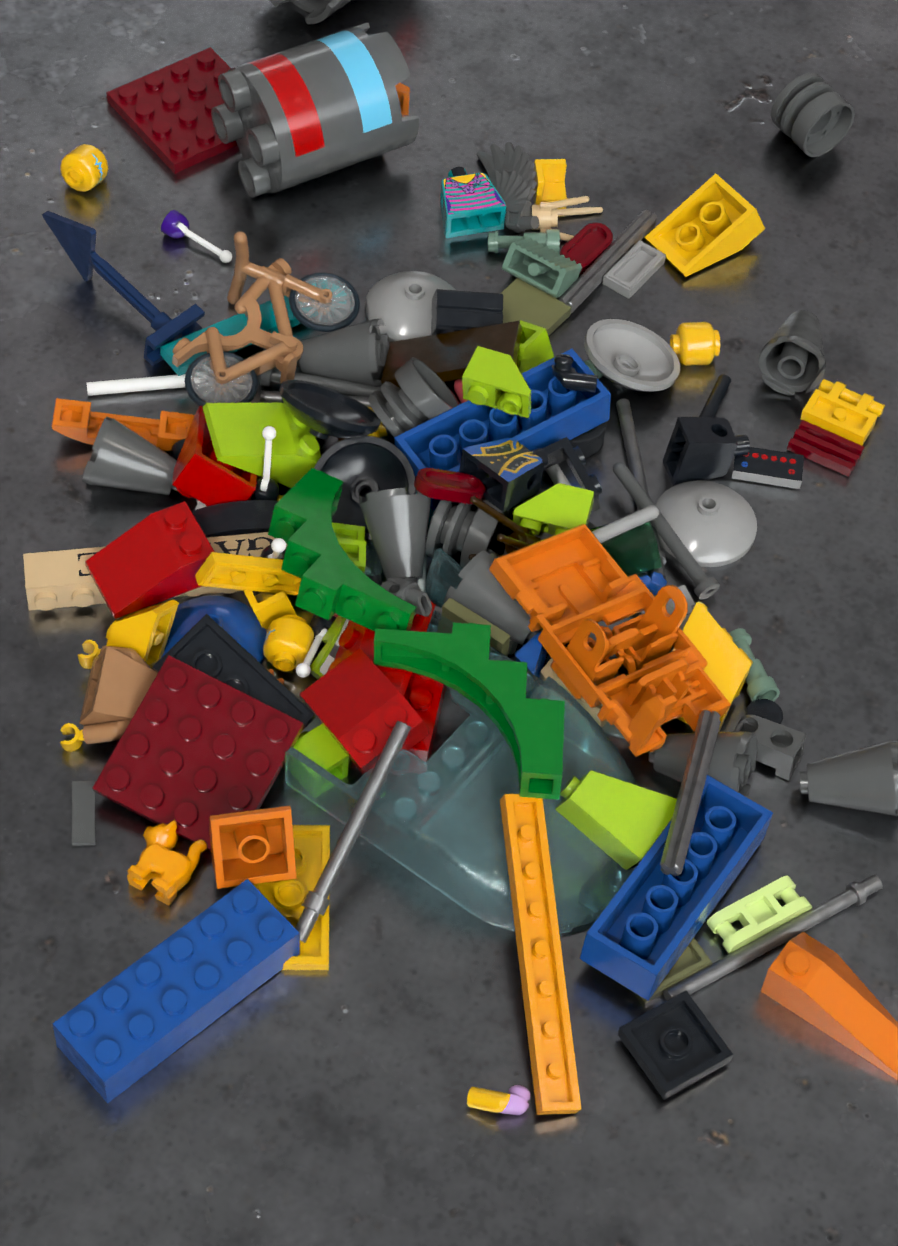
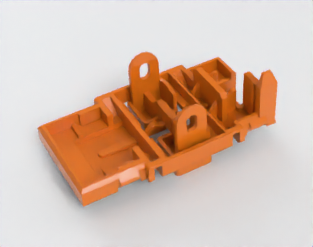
M585 524L573 527L494 559L489 570L512 600L516 599L531 619L529 620L528 628L532 633L543 628L538 641L552 657L553 661L550 666L576 699L584 698L591 708L603 705L597 716L601 721L607 720L610 725H615L630 744L628 748L635 757L648 751L651 753L663 746L667 735L661 728L662 724L683 717L695 732L699 715L703 710L716 711L721 717L730 707L729 701L704 672L707 666L706 659L679 627L688 612V604L682 591L674 585H666L654 597L636 574L627 576ZM669 599H672L675 603V609L671 615L666 610V604ZM643 610L645 611V614L614 626L612 631L609 627L598 624V622L604 621L608 626ZM591 632L595 635L596 641L589 637ZM673 646L675 648V651L669 653ZM613 655H616V656H617L616 659H612V660H610V659L608 658V657L613 656ZM621 664H623L628 670L629 675L621 674L615 677Z

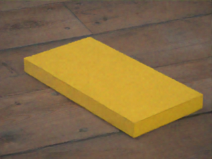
M293 825L297 879L253 884L294 928L305 908L302 906V903L308 891L313 892L330 858V825ZM329 905L323 916L319 914L306 943L300 941V955L292 956L285 961L282 970H329Z

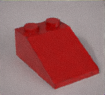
M200 405L174 467L172 485L183 496L193 497L205 504L206 507L227 502L246 501L256 490L257 475L217 461L203 406Z
M184 501L151 513L86 560L85 565L113 617L117 619L201 587L198 586L195 574L211 552L215 551Z
M361 648L357 649L300 693L302 699L367 781L397 721L407 724L411 729L396 760L429 735L422 718Z

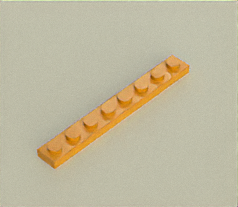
M504 794L500 799L536 1112L537 1115L575 1114L582 1109L543 799L520 797V794Z

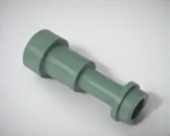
M546 229V232H523V236H500L498 231L488 232V252L498 253V249H509L511 243L527 238H532V241L537 240L538 244H543V247L548 246L549 250H554V253L559 252L560 231L559 229Z
M743 628L731 631L729 634L732 636L733 642L738 648H742L753 661L746 678L748 684L747 693L751 701L768 699L774 702L779 697L780 691L774 679L767 675L762 662L759 659H755L749 646L752 642L750 634Z

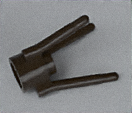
M472 496L470 498L472 504L514 531L509 536L502 534L497 536V540L505 544V551L507 553L541 541L540 538L530 535L528 528L516 524L477 497ZM470 554L468 556L469 560H471L477 554Z

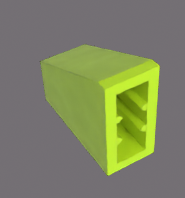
M590 770L580 779L573 776L563 786L560 795L564 798L555 810L622 868L627 870L642 860L673 817L677 799Z

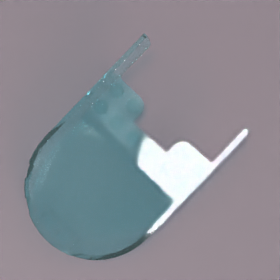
M434 610L427 632L452 634L453 622ZM490 646L489 660L512 661ZM527 670L526 698L565 701L561 789L573 776L580 779L590 770L638 786L633 773L621 753L589 712L550 676L543 681ZM450 688L452 701L469 713L470 716L427 762H424L407 750L403 749L399 752L359 836L474 916L494 926L515 932L500 799L504 794H519L518 771L510 747L498 727L476 704L458 691ZM290 747L285 752L286 784L333 818L346 825L374 768L367 771L355 784L348 785L295 748ZM561 795L559 800L543 799L560 934L572 932L574 927L590 922L594 923L639 864L638 862L625 870L557 812L555 808L564 798Z

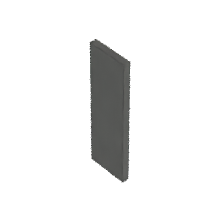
M95 780L72 781V846L96 845L95 792L92 789Z

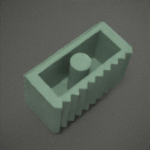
M532 238L511 243L502 265V270L555 298H560L578 279L582 269L581 263L576 264V261H571L570 257L565 258L559 252L554 253L553 249L549 250L548 246L543 247L542 243L538 244L537 240L532 241Z

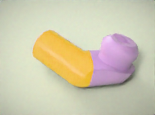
M521 1085L510 1087L508 1093L472 1086L467 1095V1105L470 1108L494 1113L521 1115L529 1108L528 1101L531 1096L529 1090Z

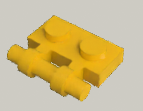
M823 379L819 388L814 391L802 410L800 419L863 446L875 426L877 417L882 415L885 405L875 401L872 395L867 393L861 395L847 389V385L839 381L833 383Z

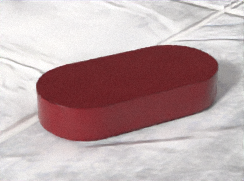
M589 223L562 247L560 255H564L565 258L570 257V260H575L576 264L581 263L582 269L580 274H583L612 244L613 234L602 223Z
M423 468L418 471L414 481V487L421 494L429 498L472 504L470 502L472 496L481 500L485 492V486L478 478L469 474L447 470Z

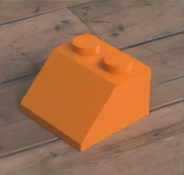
M290 806L210 816L211 855L217 889L236 887L246 879L252 884L297 879Z

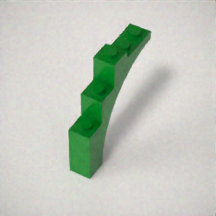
M311 468L275 504L268 535L274 538H282L287 543L281 570L301 578L295 606L328 621L334 614H337L375 631V628L410 631L416 606L391 594L366 576L350 560L337 540L331 518L337 511L344 481Z
M453 622L452 634L375 628V665L404 669L430 677L461 693L476 704L491 719L510 747L518 771L520 797L560 799L563 772L565 701L526 698L528 662L489 660L491 625Z

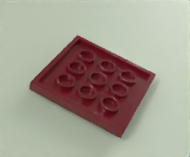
M211 47L106 92L107 102L174 174L237 146L236 141L224 144L219 139L213 125L212 108L224 104L219 90L218 77L220 74L228 72L231 68Z
M168 655L92 789L94 792L158 825L161 823L169 824L175 820L177 822V835L193 843L200 839L204 840L207 843L206 850L211 852L210 816L259 810L304 729V723Z

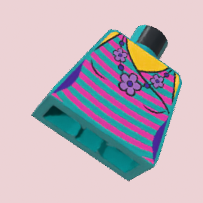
M463 167L451 169L448 173V178H444L441 181L440 207L445 238L504 229L506 204L488 176L482 172L467 175Z

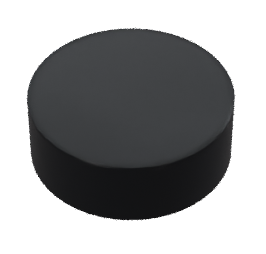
M768 699L754 700L748 705L745 715H756L778 724H782L783 711L780 706Z

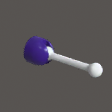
M172 210L164 218L161 232L167 236L179 239L186 235L217 254L223 263H229L232 260V253L229 250L222 251L190 231L188 219L180 212Z

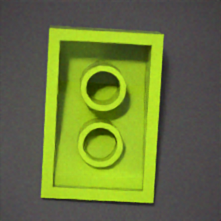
M282 402L206 403L202 407L217 461L263 477L265 439L262 436V431L267 426H272L276 430V437L272 440L270 478L274 479L277 483L292 488L311 468L315 467L321 457L319 443L316 437L309 432L310 428L297 420Z

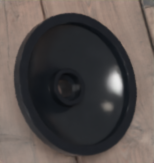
M285 380L280 386L279 393L284 404L294 417L310 428L309 432L318 438L328 439L329 436L348 439L367 436L376 432L381 423L377 415L367 406L328 387L302 380Z
M361 436L341 440L331 446L320 457L314 467L321 472L344 481L337 511L331 518L332 523L365 526L366 542L372 541L359 504L360 491L363 488L369 487L372 489V492L406 488L409 495L416 494V488L414 487L415 475L408 459L392 443L378 437Z

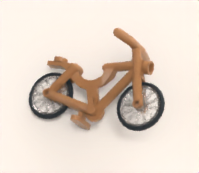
M238 231L234 235L236 259L227 300L230 304H235L234 308L237 313L247 316V325L241 332L232 336H223L217 328L209 327L193 341L183 338L175 345L172 364L176 367H179L194 354L207 351L206 354L196 358L186 371L184 381L189 397L198 406H204L206 403H250L257 393V376L275 367L281 371V384L285 380H294L297 361L303 354V345L300 340L293 337L284 296L289 298L290 309L300 323L315 331L331 332L349 326L356 319L360 309V300L355 288L344 278L331 273H313L301 279L291 276L292 271L289 264L282 258H278L269 267H261L249 261L250 254L247 235L242 231ZM247 275L257 279L242 295ZM267 288L279 333L275 331L269 333L260 329L262 318L260 306L256 300ZM250 343L266 349L247 359L229 352L240 349Z

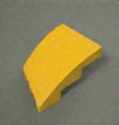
M698 601L682 631L706 659L707 666L704 672L729 703L732 704V701L741 692L753 661L742 648L737 647L727 630L721 628L707 611V606ZM728 708V710L726 711V713H725L723 716L720 717V722H721V723H720V727H719V731H718V732H720V730H721V727H722V725H723V723H724V720H725V718H726V716H727V713H728V711H729V708ZM683 717L676 718V719H678V720H680V721H682V722L687 723V722L683 719Z

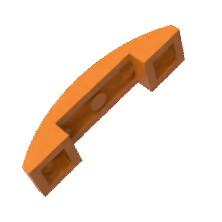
M56 398L52 429L71 439L93 445L104 419L109 417L114 418L161 450L170 451L176 442L186 439L195 415L161 411L159 420L92 412L91 402Z

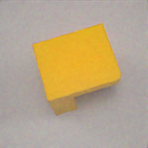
M535 159L534 171L537 174L534 180L537 181V185L534 188L536 190V193L533 195L534 205H540V202H554L567 199L565 188L566 160Z
M243 590L261 627L265 628L266 631L273 620L284 615H297L285 591L279 593L261 592L254 596L252 591Z

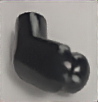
M559 354L554 358L555 365L552 366V372L564 388L596 393L597 375L577 373L572 367L573 358L570 355Z

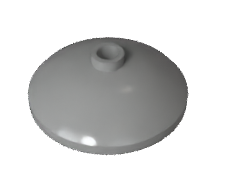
M404 271L389 275L378 281L369 290L365 299L364 312L366 321L382 319L385 326H379L380 334L387 333L389 343L430 336L432 297L436 289H456L442 278L426 272Z
M620 319L600 320L591 325L585 335L584 347L591 363L602 375L622 387L640 392L660 391L672 386L680 373V362L672 347L659 335L639 324Z
M711 481L683 482L665 491L655 504L701 567H719L733 563L743 557L754 543L757 532L755 513L744 497L725 485ZM657 532L659 544L675 557Z

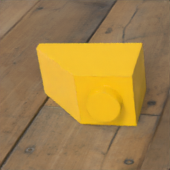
M172 599L136 611L120 620H115L107 630L106 638L108 640L106 646L132 648L152 669L162 658L179 602Z

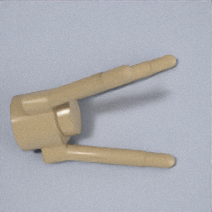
M588 196L554 202H540V205H532V216H537L539 219V227L532 230L546 232V229L558 227V216L602 213L603 208L558 209L586 203L589 201ZM560 232V240L568 242L574 237Z

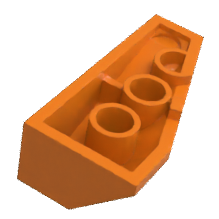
M805 932L789 940L769 967L761 992L898 1081V1022L836 952Z

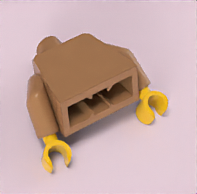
M84 641L82 644L83 651L89 655L78 654L77 656L81 667L91 669L79 724L85 726L81 730L72 723L64 724L60 730L63 735L75 734L72 740L60 742L64 750L69 752L76 751L81 747L83 741L86 744H95L121 739L158 674L150 669V666L134 649L103 646L99 649L95 641Z

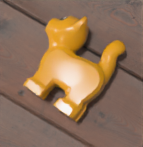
M175 820L169 824L161 823L157 826H148L143 834L146 848L142 851L138 863L131 865L127 870L128 883L141 891L153 879L151 884L158 890L155 894L156 899L168 906L176 898L177 892L188 884L200 860L201 853L207 849V843L200 839L192 843L187 856L171 850L178 840L176 832L177 822Z

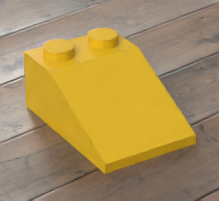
M715 173L644 238L655 249L666 254L665 259L682 275L687 277L741 251L764 231L765 227L757 209Z

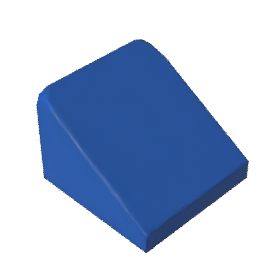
M540 631L515 653L516 662H528L527 677L535 685L539 681L540 671L543 669L548 653L538 641V637L541 634Z

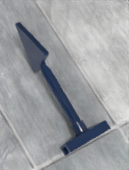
M50 211L42 214L84 281L88 282L92 279L94 268L106 282L151 323V327L155 332L146 338L143 358L152 366L163 359L160 355L161 346L202 329L196 321L204 317L205 312L197 304H194L172 319L165 312H160L106 260L102 259L95 252L97 233L94 228Z

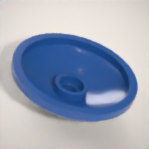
M217 595L196 597L178 605L162 657L198 621L208 614L262 664L265 658L263 645L267 631L261 627L251 607L239 600Z

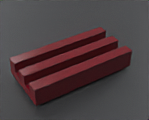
M802 420L799 428L794 432L793 438L791 437L787 450L795 454L804 455L805 458L849 477L863 454L864 446Z

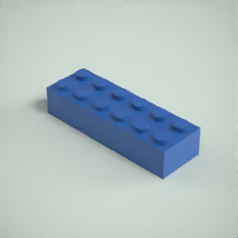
M573 348L562 353L573 358L572 367L577 373L595 375ZM554 358L522 373L531 390V414L529 418L510 415L502 410L485 405H477L468 400L394 437L395 446L408 459L415 479L418 471L423 468L459 472L462 450L465 447L504 438H513L527 449L533 450L538 447L544 448L565 437L571 440L610 419L611 393L599 379H597L596 393L564 388L553 375L552 366L555 365ZM431 498L430 508L432 511L436 509L441 500Z
M707 775L682 873L674 876L671 874L666 875L661 871L660 862L671 824L670 821L586 933L580 959L649 1001L764 840L773 812Z
M246 879L52 1023L56 1045L101 1097L109 1103L281 971L285 961L292 956L300 955V933Z

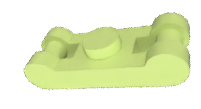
M787 875L713 914L706 923L714 934L721 936L724 940L722 946L728 954H731L811 910L812 905L804 896L800 897L794 890L796 888L795 883ZM776 899H782L786 905L781 906ZM737 920L744 926V928L738 931L731 925V923Z

